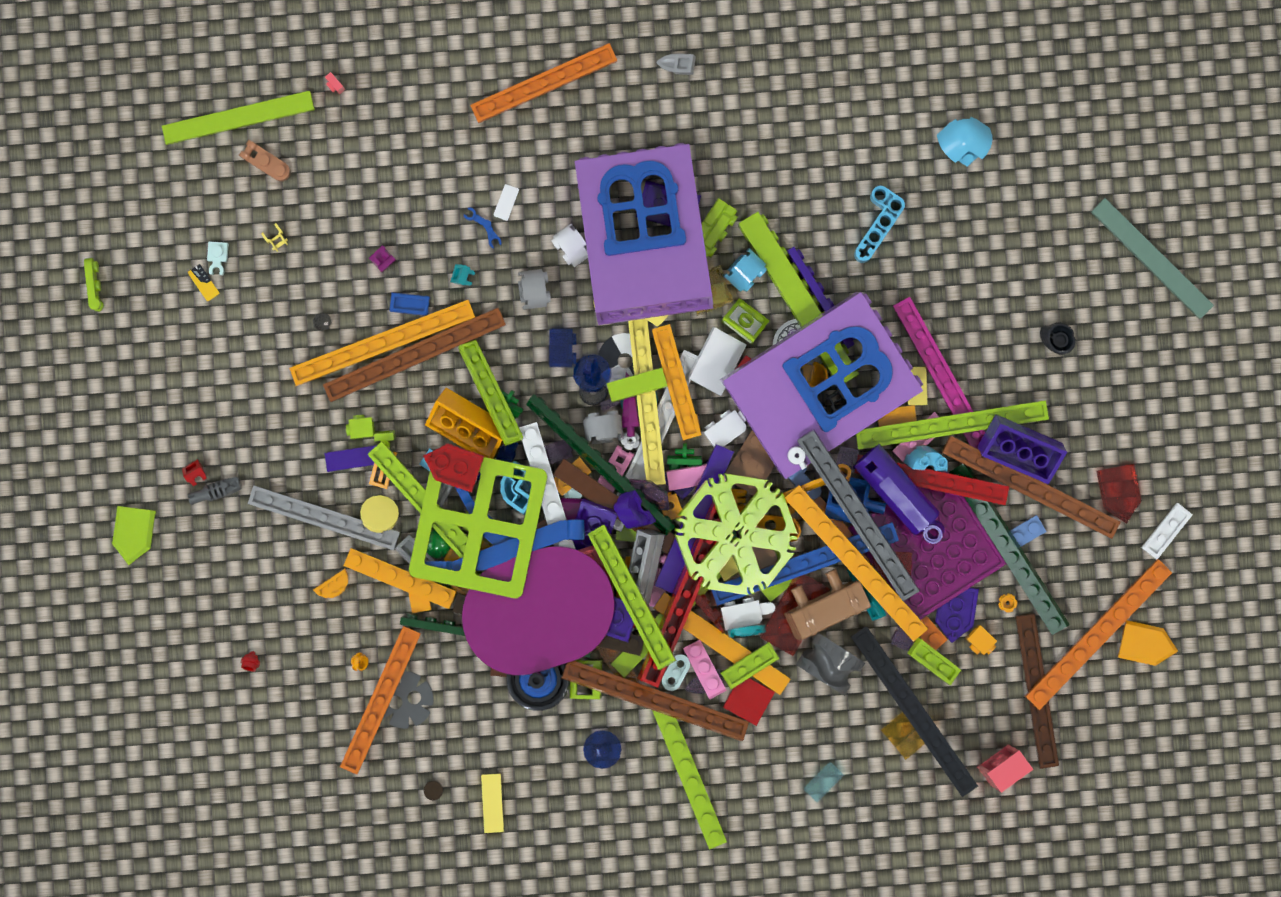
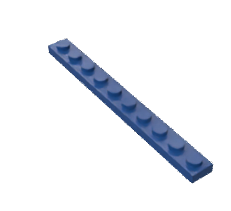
M893 522L879 526L889 544L899 541ZM859 534L848 538L861 554L869 552ZM827 545L790 558L768 587L841 562V560ZM774 565L762 568L760 571L763 574H767ZM740 576L723 583L739 585L742 579ZM758 585L753 587L754 592L760 591ZM712 590L717 606L746 596L744 594Z

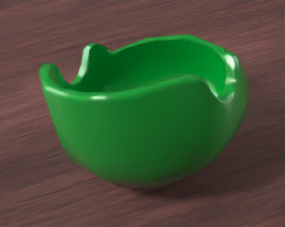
M433 529L431 530L427 553L435 559L444 558L451 547Z

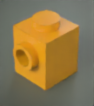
M671 492L660 495L661 499L658 502L663 515L668 516L671 520L681 517L678 516L682 508L677 494L672 495Z
M977 625L965 638L971 644L969 648L977 655L979 653L982 655L987 653L989 655L996 648L994 644L997 640L981 625Z

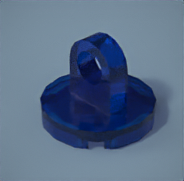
M599 355L582 357L573 369V377L576 384L583 391L589 393L600 391L611 380L612 370L609 363Z
M599 730L588 736L584 743L583 751L584 757L589 764L595 768L605 769L617 763L622 748L615 734L606 730Z

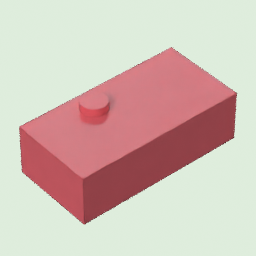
M1006 745L977 766L990 786L1001 793L1033 770L1020 750L1010 745Z

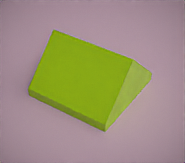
M739 298L724 316L722 322H727L752 341L751 344H753L770 320ZM738 306L747 312L739 316V324L729 318ZM742 318H746L750 323H746ZM754 319H756L762 325L753 336L744 328H750L754 323Z

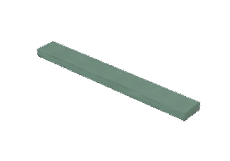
M1106 198L1091 211L1198 319H1201L1214 306Z

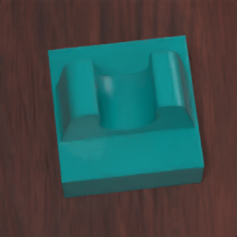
M455 264L450 282L457 285L470 286L472 282L467 280L468 274L475 275V272L466 265Z

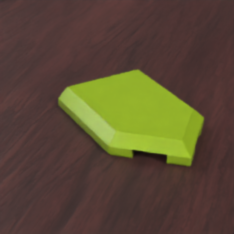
M117 506L112 544L128 565L151 549L156 513L154 510Z

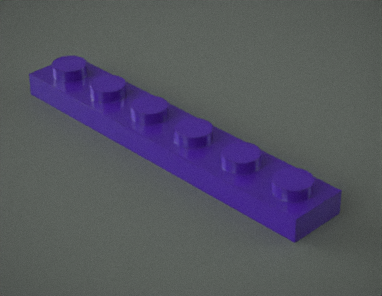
M795 247L787 250L788 257L798 268L801 278L806 281L809 291L816 297L821 310L826 312L832 308L834 304L830 298L826 299L823 292L825 290L819 281L816 283L813 278L815 274L809 265L806 266L803 262L805 258L799 249L796 250ZM848 337L841 342L849 349L854 345L853 341L855 338Z

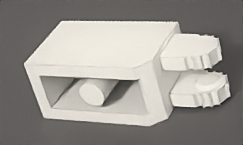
M728 410L720 416L722 420L717 423L713 421L704 427L706 429L704 435L713 447L715 444L724 447L745 432L746 424L744 422H746V419L741 411L737 413L736 410L733 412Z
M754 597L742 599L743 603L735 604V601L726 602L724 607H720L725 631L760 624L762 615L774 612L776 606L771 602L759 604V600L754 601Z

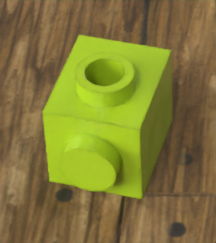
M354 415L353 419L349 420V424H346L347 436H350L352 440L374 437V418H365V415Z

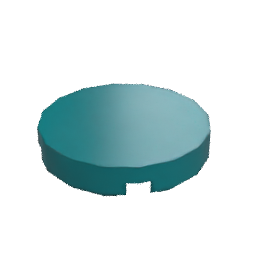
M756 625L727 630L728 637L734 638V635L744 637L765 633L766 626Z

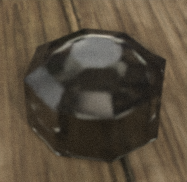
M324 312L316 314L313 319L314 327L321 332L329 330L332 325L331 316Z

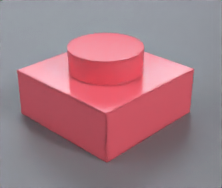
M331 72L325 76L328 81L326 85L332 92L337 91L341 94L345 90Z

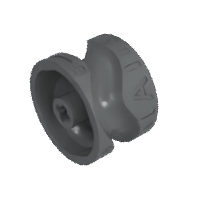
M817 633L812 638L815 649L805 650L796 665L845 696L847 690L851 687L848 683V675L852 671L860 672L865 662Z

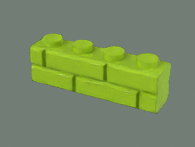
M719 198L701 223L706 258H712L717 250L715 245L718 241L722 242L727 235L725 230L729 225L733 226L738 219V216H736L737 210Z

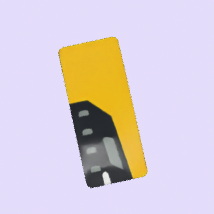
M201 264L188 271L189 276L206 301H210L219 294V291Z

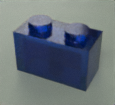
M550 329L549 368L573 369V364H576L577 358L576 353H573V345H577V333H573V329Z

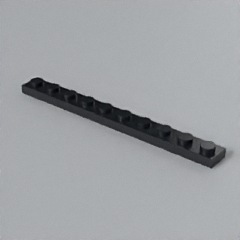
M864 627L851 636L962 798L978 787L977 783L868 627Z

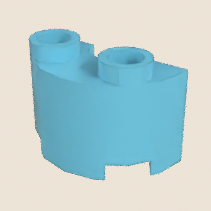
M917 446V449L907 454L904 463L912 469L925 470L927 466H933L935 471L948 472L947 459L929 446Z

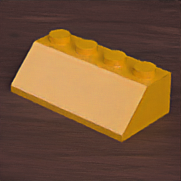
M445 388L436 400L425 423V426L462 448L483 455L486 458L494 459L503 444L489 412L448 388Z

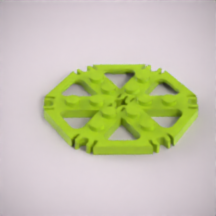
M724 473V478L722 474H718V483H715L713 478H709L711 485L709 486L708 480H705L680 511L678 516H685V519H676V521L683 523V527L681 529L675 528V531L683 533V535L675 534L690 577L696 581L698 577L702 576L703 581L700 584L702 587L706 586L705 589L749 595L747 592L748 587L750 594H755L753 587L758 585L761 591L764 590V587L767 588L794 553L787 552V549L796 550V547L790 546L789 542L792 539L797 540L796 536L790 535V533L797 534L783 492H780L779 488H776L774 492L770 491L772 482L766 483L768 480ZM736 483L755 486L757 492L739 513L731 490L732 486ZM704 496H712L721 522L694 517L693 510ZM773 505H777L780 508L785 522L784 530L777 531L756 527ZM740 529V538L735 537L733 539V530L738 531ZM691 538L717 541L700 564L694 562L688 546V541ZM752 547L777 550L780 553V559L769 573L763 574L760 571ZM733 556L742 579L741 584L719 583L717 581L718 573Z

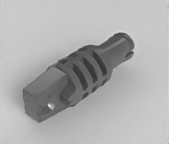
M234 477L205 485L202 490L188 493L187 495L190 498V504L194 505L205 500L211 502L229 496L241 490L242 487L239 478Z

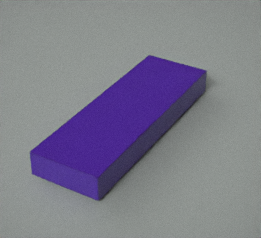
M377 445L324 453L327 472L374 465V461L367 454Z

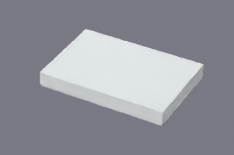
M713 327L687 379L721 396L725 386L720 379L734 371L746 344Z

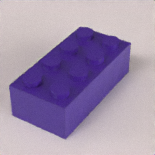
M997 414L977 446L983 457L1047 484L1050 483L1067 454V450L1062 442Z

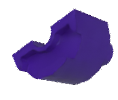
M635 490L620 494L617 502L614 504V511L628 529L650 525L656 521L649 510L644 511L642 509V500Z

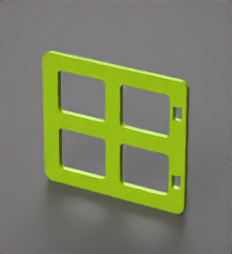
M484 457L480 469L481 476L473 513L465 514L438 508L437 502L442 482L436 481L430 471L409 566L410 575L415 578L510 598L521 597L547 482V473L543 469ZM514 468L525 470V476L513 475ZM501 475L531 482L530 495L522 525L488 518L496 476ZM434 522L468 528L469 533L459 571L425 564ZM485 532L519 539V547L510 582L476 575L477 562Z

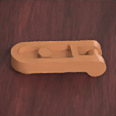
M248 140L246 143L247 147L238 155L277 181H285L290 176V168L285 162L251 140ZM253 150L258 152L255 158L250 156Z

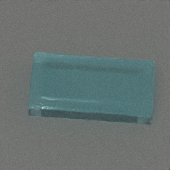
M829 762L803 789L818 802L844 775Z

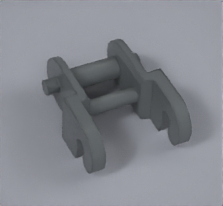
M836 387L837 391L830 395L826 394L827 398H825L832 404L830 408L833 412H836L835 404L842 400L846 401L838 387ZM839 394L841 398L833 402L832 398Z

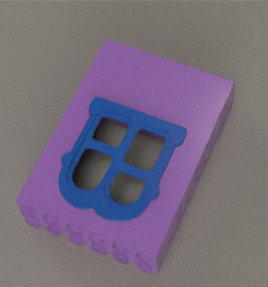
M678 143L672 147L658 146L652 150L639 149L636 152H619L617 155L611 156L603 154L597 158L583 157L575 161L598 325L713 309L712 291L690 145ZM657 175L664 180L667 195L666 205L650 208L644 207L641 183L647 176ZM617 180L628 181L634 190V200L612 203L609 194L611 185ZM635 209L640 237L634 240L617 241L613 213ZM665 213L669 214L672 232L668 235L650 237L647 233L646 217Z
M855 292L720 379L781 476L785 479L801 470L799 464H792L788 460L787 454L792 447H801L797 439L814 429L827 450L830 451L923 391L921 388L923 385L922 381L911 372L913 367L910 362L902 358L900 346L890 339L892 336L887 326L884 327L880 323L882 318L877 310H872L869 304L872 302L866 293ZM848 337L856 338L861 342L862 354L853 363L845 365L836 352L835 345ZM823 352H827L837 366L838 371L817 386L810 387L800 368ZM863 365L875 366L880 374L878 383L864 394L855 398L846 386L844 377ZM835 384L840 389L847 403L836 412L827 414L817 396ZM806 455L804 462L806 465H809L811 461Z

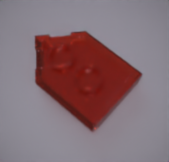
M1129 464L1096 471L1103 508L1127 524L1136 508L1142 502L1135 465Z

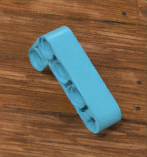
M884 186L875 187L870 195L872 203L881 208L882 211L854 252L855 259L860 263L870 260L905 207L904 200ZM875 192H883L884 199H876ZM891 202H898L900 210L894 211L891 208ZM886 217L890 222L889 226H882L880 219ZM876 233L879 236V241L872 242L869 239V235ZM867 245L870 246L866 252L867 256L860 257V251H863Z

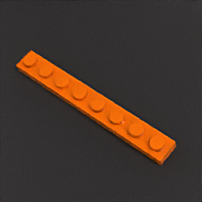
M610 43L470 106L478 123H481L616 63L617 58Z
M403 626L340 765L341 768L358 775L421 635L420 632Z

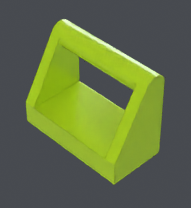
M575 660L582 664H593L594 668L602 670V660ZM570 681V699L600 700L602 698V692L593 689L592 694H577V684Z

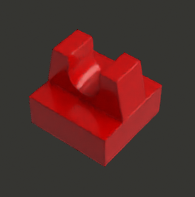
M198 459L182 468L183 477L193 486L197 485L196 477L200 476L203 480L207 479L203 466Z

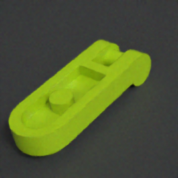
M85 258L84 270L88 304L92 310L100 312L104 308V303L99 299V291H101L100 280H97L99 265L93 258Z

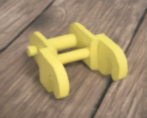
M275 223L274 225L279 231L277 236L273 239H268L263 232L261 235L268 244H272V250L278 252L277 248L283 244L288 245V239L283 238V231ZM281 237L282 241L274 245L273 241Z

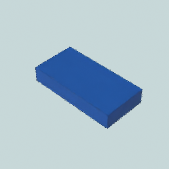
M391 293L390 312L426 316L429 312L430 297Z

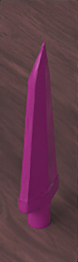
M635 396L623 401L622 427L627 428V437H635L634 428L640 427Z

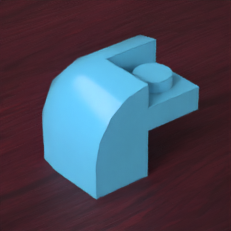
M973 117L959 121L955 119L937 134L938 142L944 153L955 163L959 161L967 167L978 157L983 159L989 152L993 141L990 128Z
M514 468L513 475L524 477L526 471ZM503 476L500 482V491L503 499L507 504L525 515L531 482Z

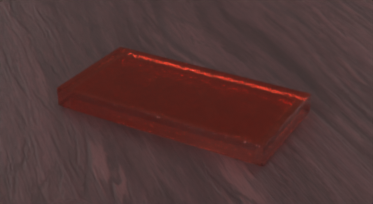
M805 574L792 579L766 624V632L760 635V638L770 642L794 656L802 640L795 639L784 615L785 612L798 606L791 589L802 585L808 601L831 590Z

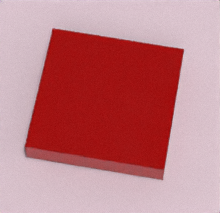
M748 678L732 689L723 708L757 726L775 692Z

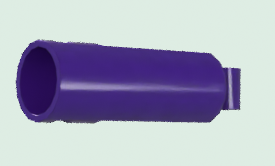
M880 444L873 447L855 463L854 468L913 535L923 532L924 538L928 543L936 544L940 542L944 535L945 527L940 521L936 520L940 514L939 511ZM934 528L938 530L939 535L934 536L929 530Z

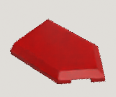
M448 443L423 455L436 481L472 493L484 460L483 455Z

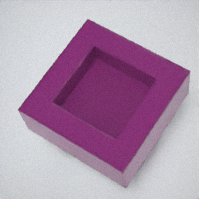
M383 245L369 257L382 273L396 261Z

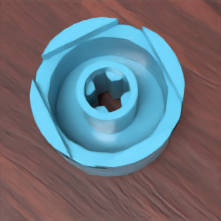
M750 248L746 250L748 252L747 255L741 254L729 267V275L726 273L723 275L740 292L742 290L747 292L754 285L752 281L756 276L760 278L767 271L766 263Z

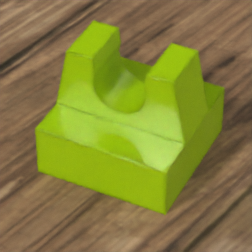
M395 430L376 431L374 433V441H383L390 448V441L395 439Z

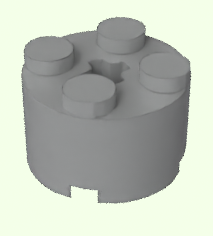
M542 269L518 272V276H522L521 281H518L521 303L525 302V305L522 306L523 310L547 307V303L551 302L550 292L546 291L545 286L548 283L547 272H543Z
M618 411L607 412V415L599 416V413H591L583 420L585 439L588 441V444L591 441L592 444L613 442V438L617 437L618 441L624 439L621 415H618Z

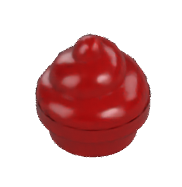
M255 651L249 652L241 659V668L244 670L255 672L260 666V661Z

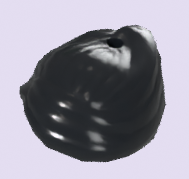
M1055 322L1051 325L1043 326L1040 330V338L1050 351L1059 355H1065L1074 349L1076 339L1073 329L1067 324Z

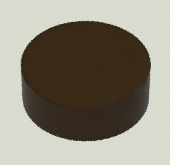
M438 781L428 782L423 790L425 797L432 801L439 799L443 794L441 783Z

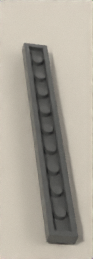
M813 429L797 439V442L902 601L918 593L920 589L815 430Z

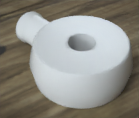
M799 446L792 447L787 454L788 460L792 464H799L802 470L807 467L804 462L806 458L805 452Z

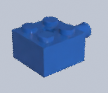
M850 477L849 483L866 509L884 515L886 503L869 500L870 485L868 482ZM829 490L825 514L830 519L851 523Z

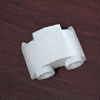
M569 224L552 236L554 238L551 240L557 250L560 248L565 254L562 257L568 265L572 264L576 267L588 258L586 242L572 224Z

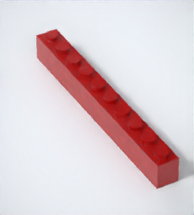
M712 501L705 519L721 522L715 504ZM696 538L690 551L694 562L700 564L717 541ZM686 565L682 570L659 625L672 653L701 587L700 584L703 581L702 576L698 577L696 581L693 580L688 573ZM648 651L637 679L658 688L667 666L658 670Z

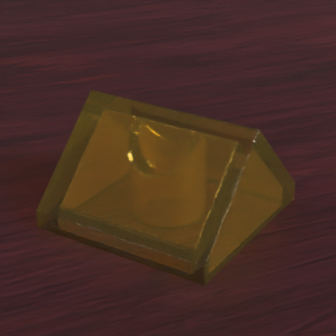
M903 712L881 729L882 733L905 760L925 744Z

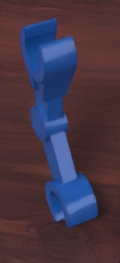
M468 208V210L473 212V216L467 217L464 214L465 219L468 221L474 220L486 229L491 248L494 249L492 245L494 239H497L501 246V239L493 231L491 222L477 215L473 208Z

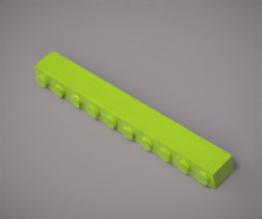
M756 212L738 223V227L754 253L766 263L767 274L798 324L802 327L823 314L824 311L820 312L818 309L819 302L814 295L810 296L807 291L809 286L804 279L800 280L797 275L799 270L794 263L790 264L787 259L789 254L786 249L780 247L777 243L779 238L774 230L770 231L767 227L769 222L764 214L760 215L759 212ZM837 343L835 350L845 365L853 363L854 360L851 361L848 357L849 351L845 344ZM827 352L820 354L819 357L829 374L832 376L837 373L838 368ZM858 368L845 376L844 382L846 383L858 376V370L860 369Z

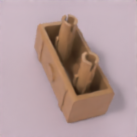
M833 569L825 573L832 590L813 600L808 601L802 585L791 589L798 606L785 612L784 615L795 639L804 640L814 636L818 632L870 608L871 605L860 581L852 580L842 584L837 569Z

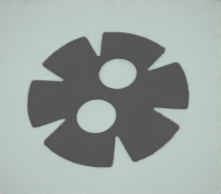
M406 671L403 673L401 683L399 682L393 695L399 696L402 699V706L399 709H392L389 705L383 717L385 719L394 713L389 722L390 725L406 729L409 728V717L415 726H418L429 716L430 711L421 705L433 706V692L427 681L416 687L421 678L420 675ZM411 691L420 693L421 700L419 703L411 704L408 701L407 697Z

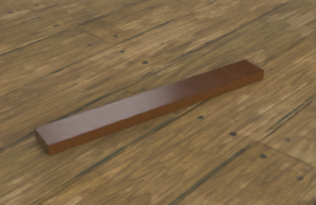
M566 459L562 460L553 473L554 476L590 501L614 510V504L619 498L618 495ZM653 524L638 528H632V530H634L635 532H637L638 529H652L662 533ZM670 532L667 536H664L661 550L667 554L675 538L674 534Z
M1035 613L1015 616L1027 693L1045 675ZM1028 700L1039 769L1059 766L1049 701L1038 710Z

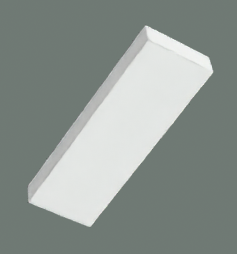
M1176 503L1141 548L1157 560L1193 514L1179 503Z

